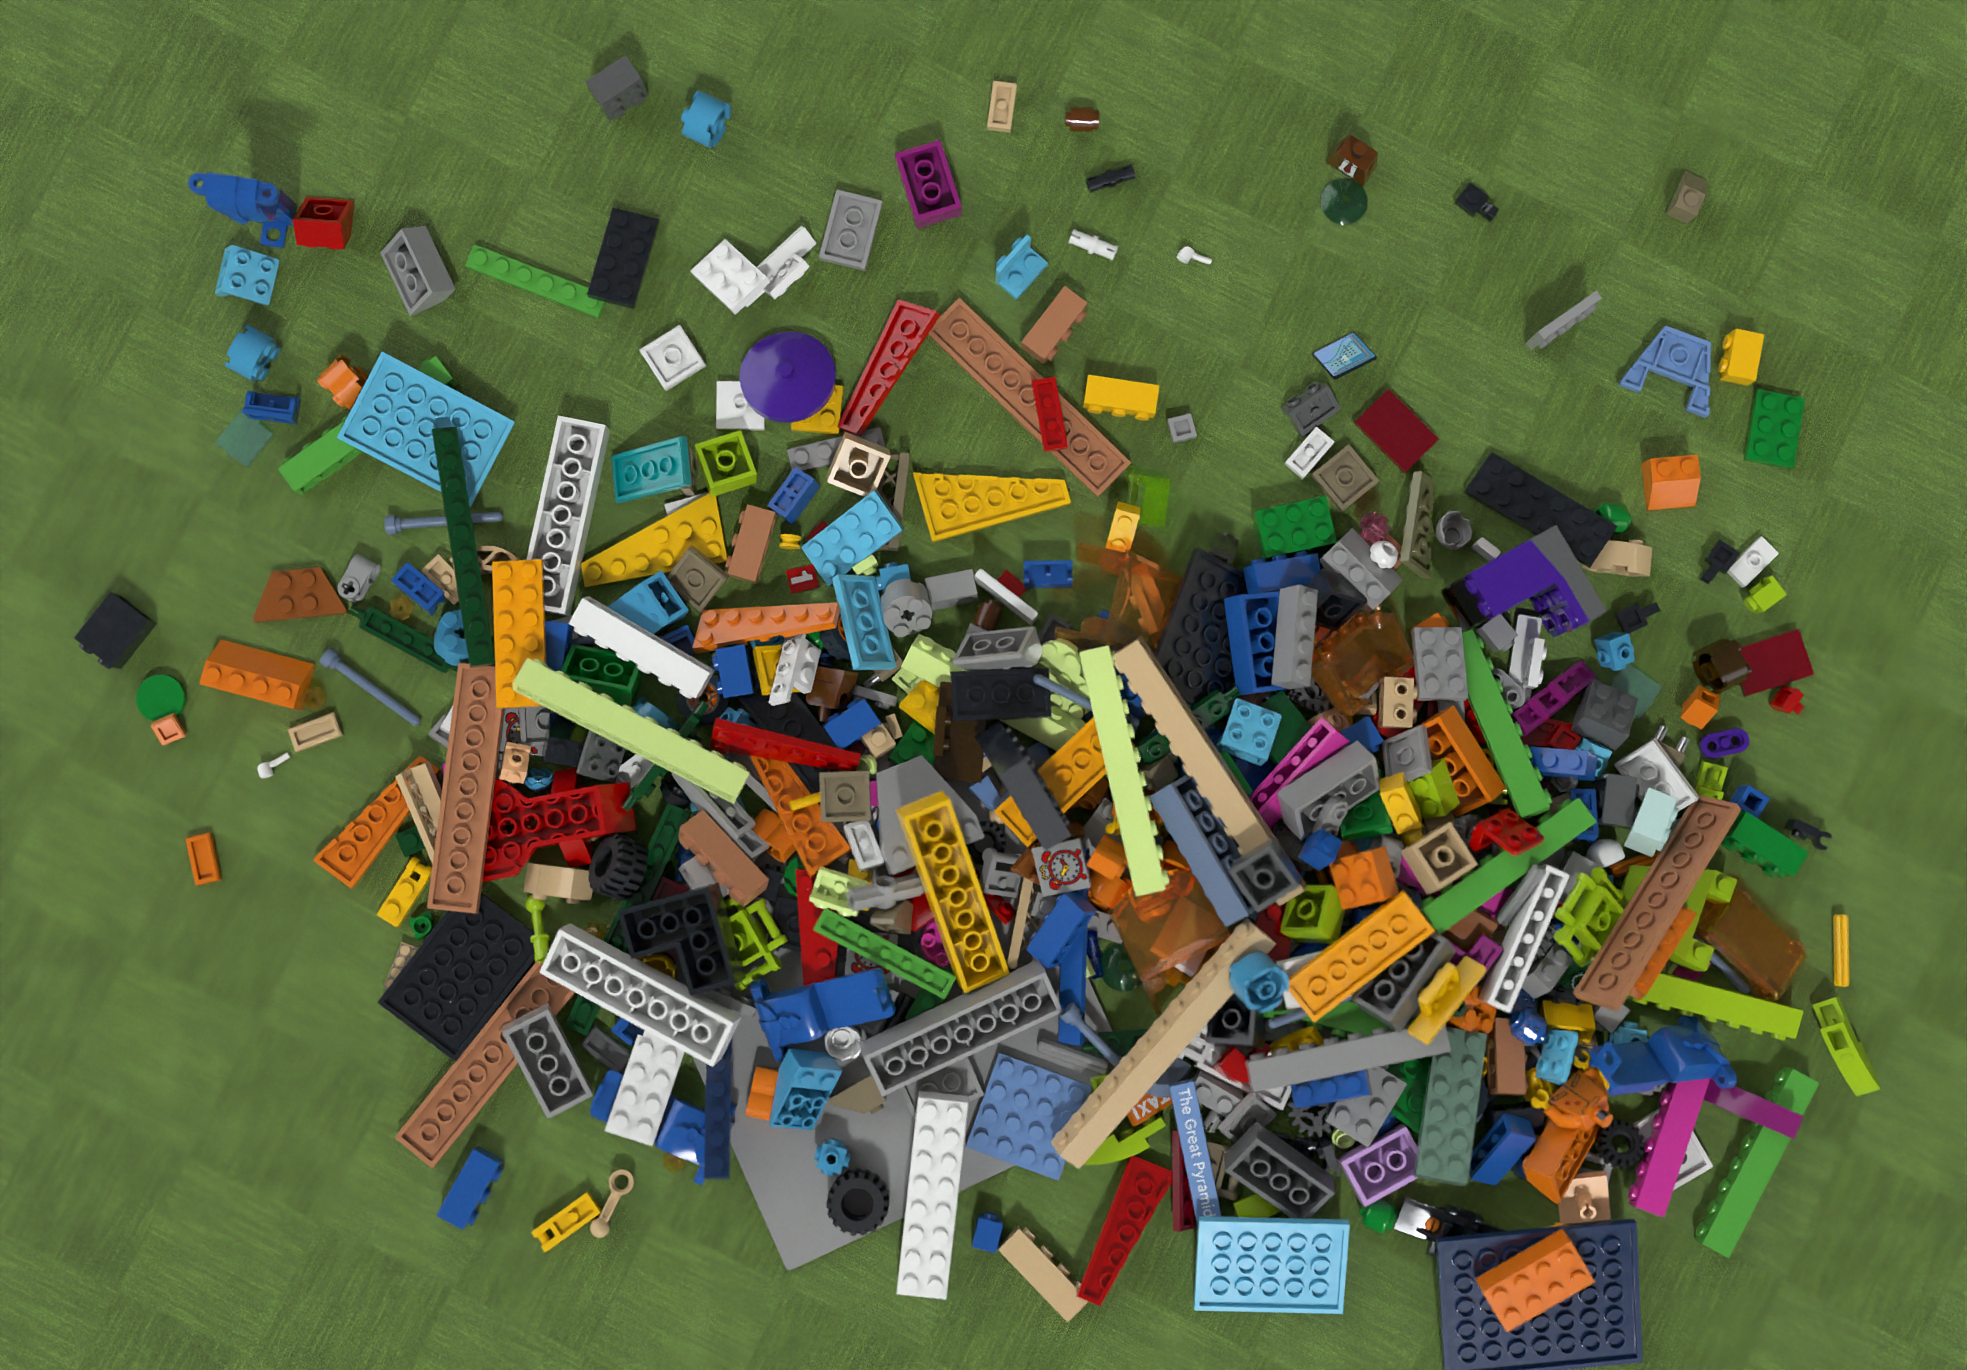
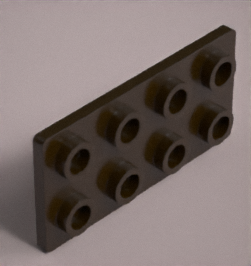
M950 682L940 683L939 703L936 708L933 768L945 781L981 783L984 752L974 736L986 729V721L952 722Z

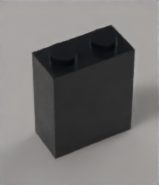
M110 592L75 635L74 639L81 643L79 648L90 655L94 653L98 656V662L108 669L112 667L122 669L157 623L120 594Z

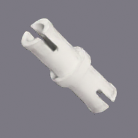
M1076 229L1073 230L1069 240V244L1076 245L1088 250L1090 254L1096 253L1112 261L1118 249V246L1099 240V237L1096 235L1092 237Z

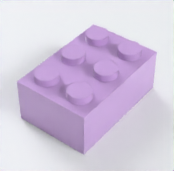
M1401 1123L1374 1138L1369 1147L1361 1144L1336 1158L1359 1202L1365 1207L1417 1179L1413 1177L1417 1146L1407 1127Z

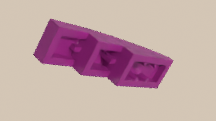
M1580 660L1551 681L1546 688L1533 696L1525 705L1511 714L1513 723L1518 722L1522 734L1526 736L1575 698L1593 679L1596 680L1598 677Z
M1710 1078L1703 1099L1708 1103L1791 1139L1795 1138L1804 1117L1738 1087L1721 1089L1712 1078Z

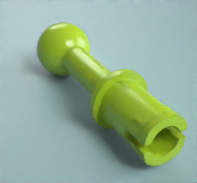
M530 895L525 901L526 909L532 914L534 935L530 938V942L534 946L535 962L544 963L549 953L548 943L550 940V935L544 933L541 913L545 907V900L535 899Z

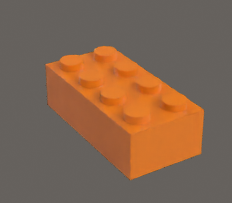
M1562 1229L1475 1278L1506 1332L1595 1282L1572 1242Z

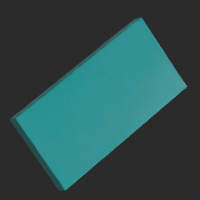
M680 436L611 455L616 503H624L692 485L687 437Z

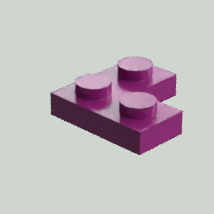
M1481 933L1468 952L1447 939L1456 950L1448 962L1455 967L1459 965L1465 956H1468L1485 966L1487 972L1504 950L1501 945Z

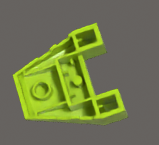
M1629 865L1621 888L1626 896V900L1622 905L1624 910L1651 866ZM1705 869L1683 904L1697 915L1670 956V962L1692 972L1707 971L1714 947L1694 939L1693 936L1705 900L1715 905L1730 903L1737 883L1736 879L1717 870Z

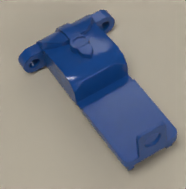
M195 173L189 178V188L197 195L206 196V202L209 207L244 225L248 224V221L263 223L260 244L277 248L284 247L288 226H293L297 204L282 190L277 189L271 183L232 175ZM203 181V185L197 188L198 182ZM276 228L280 231V238L277 241L268 240L267 233L270 229Z
M882 968L770 993L765 979H757L751 982V992L759 1015L758 1021L762 1032H765L769 1047L777 1062H783L791 1044L818 1039L830 1029H839L888 1018L895 1012V1005Z
M1681 1016L1678 1020V1025L1660 1028L1653 1033L1648 1042L1635 1041L1612 1044L1609 1041L1605 1045L1594 1046L1590 1051L1591 1059L1589 1064L1591 1067H1598L1610 1085L1607 1089L1610 1096L1650 1091L1656 1085H1662L1667 1082L1677 1083L1712 1078L1721 1089L1733 1088L1736 1084L1735 1072L1721 1051L1719 1043L1695 1016Z
M610 1070L606 1073L591 1104L590 1114L593 1117L608 1123L624 1076L623 1073L616 1070ZM670 1095L654 1141L655 1146L672 1155L700 1165L693 1182L703 1185L705 1109ZM731 1101V1119L738 1105ZM731 1120V1130H732L733 1125H734V1123H735V1122L732 1121V1120Z

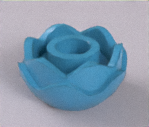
M531 768L527 772L524 783L532 791H545L552 786L554 774L547 768L541 770Z

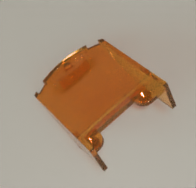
M1079 542L1077 546V561L1100 566L1103 572L1119 576L1108 619L1095 616L1088 617L1083 621L1080 632L1056 627L1055 640L1058 638L1068 640L1077 646L1078 650L1082 651L1109 645L1110 652L1115 651L1116 654L1119 650L1142 636L1154 654L1182 577L1127 549L1125 552Z
M1174 869L1166 871L1169 884L1165 885L1166 890L1135 897L1134 888L1132 887L1121 896L1122 900L1118 902L1113 910L1110 908L1108 911L1144 993L1157 1015L1161 1011L1153 994L1165 987L1167 983L1165 970L1208 949L1213 956L1219 947L1231 936L1228 928L1218 917L1212 902L1205 895L1199 880L1193 875L1191 870L1179 871Z

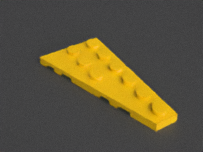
M913 472L932 543L1071 504L1065 480L1022 479L1019 477L1001 478L997 476L921 474Z
M707 494L582 562L581 568L585 587L589 588L649 577L661 570L664 574L670 573L691 545L713 563H725L728 556L717 496L710 497V494Z

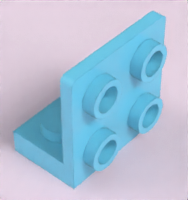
M1028 234L1023 239L1019 237L1011 247L1013 251L1007 257L1003 255L995 265L997 267L995 282L1015 300L1019 299L1048 266V262L1030 248L1031 237Z
M230 245L225 248L215 295L225 297L230 294L263 305H269L279 259Z
M1238 698L1235 699L1224 733L1219 738L1216 749L1227 751L1232 756L1261 766L1268 759L1282 717L1281 714Z
M1548 1029V1034L1543 1041L1541 1057L1536 1065L1537 1072L1535 1077L1563 1086L1568 1081L1578 1042V1033Z

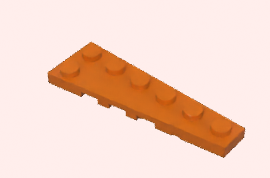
M837 602L703 610L692 649L696 654L725 648L726 645L731 644L747 645V641L760 639L761 642L770 641L771 637L779 635L786 638L798 634L834 629L837 627L841 608Z
M420 755L405 770L429 762V760ZM430 762L437 777L441 769ZM397 779L313 859L314 862L351 889L355 888L410 813Z
M749 756L810 878L818 873L820 866L826 868L851 851L850 846L832 822H821V807L818 803L794 811L791 810L790 801L811 794L787 762Z

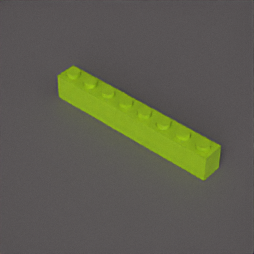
M1660 972L1646 996L1640 1001L1634 997L1632 998V1001L1647 1005L1648 1001L1655 1002V1007L1670 1011L1671 1007L1678 1008V1013L1693 1017L1694 1013L1701 1014V1019L1716 1023L1717 1019L1724 1020V1025L1737 1029L1740 1028V1025L1747 1026V1031L1760 1035L1763 1034V1031L1770 1032L1771 1037L1783 1041L1786 1040V1037L1796 1039L1804 1012L1791 1005Z

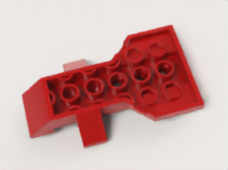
M578 767L554 772L551 794L528 798L505 780H495L489 825L491 833L487 841L482 882L518 876L537 848L559 844L570 868L591 864L593 853L589 838L611 835L612 833L621 834L637 831L634 806L630 812L621 806L630 795V782L582 788L581 775L577 773ZM533 817L535 820H538L536 828L530 827V821H533ZM509 822L514 824L513 832L507 831V826H510Z

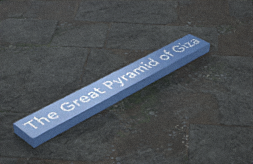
M1193 1079L1169 1084V1090L1198 1226L1199 1216L1221 1217L1195 1084Z

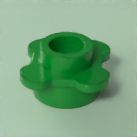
M426 911L423 912L422 916L410 919L409 925L412 927L416 939L423 940L436 927L432 920V913Z

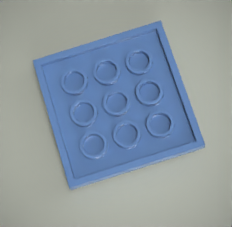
M999 1052L966 1147L1059 1181L1066 1160L1058 1155L1050 1142L1068 1123L1072 1115L1087 1101L1092 1086Z

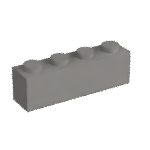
M1302 585L1280 589L1272 685L1287 689L1310 686L1318 590Z

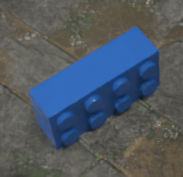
M1280 591L1244 594L1224 599L1235 686L1241 695L1287 689L1272 685Z

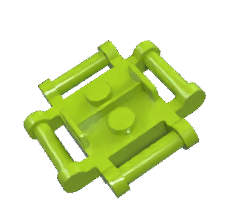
M1602 867L1594 868L1590 874L1591 878L1584 873H1579L1575 879L1576 884L1564 904L1554 914L1555 917L1564 922L1563 928L1558 929L1554 933V939L1570 952L1574 962L1580 967L1586 966L1592 957H1596L1624 911L1622 905L1626 900V896L1622 890L1617 889L1607 878V873ZM1573 935L1584 945L1582 950L1571 940Z
M731 897L724 901L727 911L735 906L739 911L729 917L742 967L763 955L767 961L745 974V979L734 984L739 991L746 989L753 980L772 970L777 971L782 968V963L773 950L786 943L788 939L785 935L782 936L766 907L767 902L764 898L749 907L747 905L743 907L740 902H735ZM755 911L759 913L774 941L768 943L766 940L768 936L759 920L753 917L752 913Z

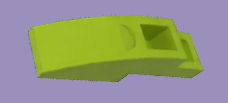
M1836 996L1813 1004V1008L1822 1026L1820 1031L1826 1045L1855 1095L1860 1096L1881 1089L1862 1042H1858L1839 997Z
M1159 1114L1157 1116L1153 1115L1143 1121L1139 1127L1135 1129L1129 1127L1122 1131L1119 1139H1116L1113 1132H1111L1083 1165L1112 1163L1148 1149L1150 1146L1145 1138L1165 1127L1164 1121Z

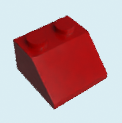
M307 196L293 218L296 245L308 248L325 247L332 250L345 249L351 238L354 200Z

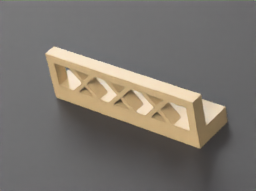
M429 761L411 767L395 777L433 864L442 789Z
M1024 877L1006 961L1007 967L1015 969L1025 966V964L1017 963L1019 952L1030 944L1023 937L1024 928L1032 923L1035 929L1039 930L1044 924L1042 922L1043 919H1039L1037 927L1034 921L1038 918L1034 917L1032 919L1028 915L1029 903L1034 899V897L1030 899L1031 892L1035 895V891L1032 888L1033 882ZM1026 916H1027V917L1029 918V920H1030V921H1028L1027 923H1025V921H1026ZM1023 940L1025 945L1021 947V942Z

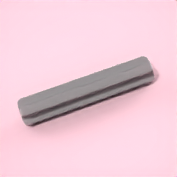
M1534 864L1496 915L1499 924L1508 926L1545 876L1546 872L1542 866Z
M1041 1038L1038 1044L1037 1051L1102 1075H1105L1109 1062L1044 1038Z

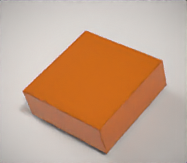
M175 713L151 722L150 726L162 746L186 736V731Z

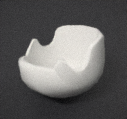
M1600 839L1588 848L1586 858L1600 865L1599 867L1604 868L1625 858V854L1618 841Z
M853 1025L839 1029H830L826 1033L824 1038L825 1048L830 1056L844 1061L851 1058L855 1059L861 1052L859 1043L862 1042V1036Z

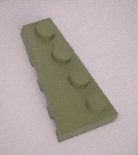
M1423 471L1413 472V479L1410 483V498L1406 507V525L1403 528L1404 538L1399 555L1400 562L1422 579H1430L1432 570L1427 569L1428 558H1432V548H1428V534H1432L1433 524H1431L1428 512L1433 511V480Z

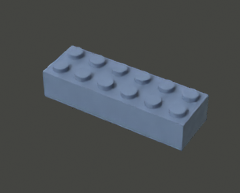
M1185 775L1149 798L1154 809L1164 821L1167 831L1177 843L1180 853L1184 855L1190 865L1193 875L1199 880L1205 895L1215 907L1218 917L1227 927L1255 911V908L1228 872L1232 862L1242 856L1238 851L1239 846L1235 839H1230L1225 832L1224 826L1226 825L1222 819L1216 818L1211 811L1210 806L1212 804L1208 798H1203L1196 787L1198 783L1194 777Z

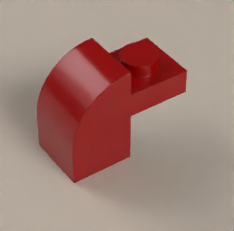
M1264 1042L1263 1050L1252 1049L1246 1057L1236 1048H1227L1213 1065V1068L1231 1082L1249 1083L1245 1060H1250V1055L1264 1052L1265 1056H1269L1268 1053L1272 1048Z

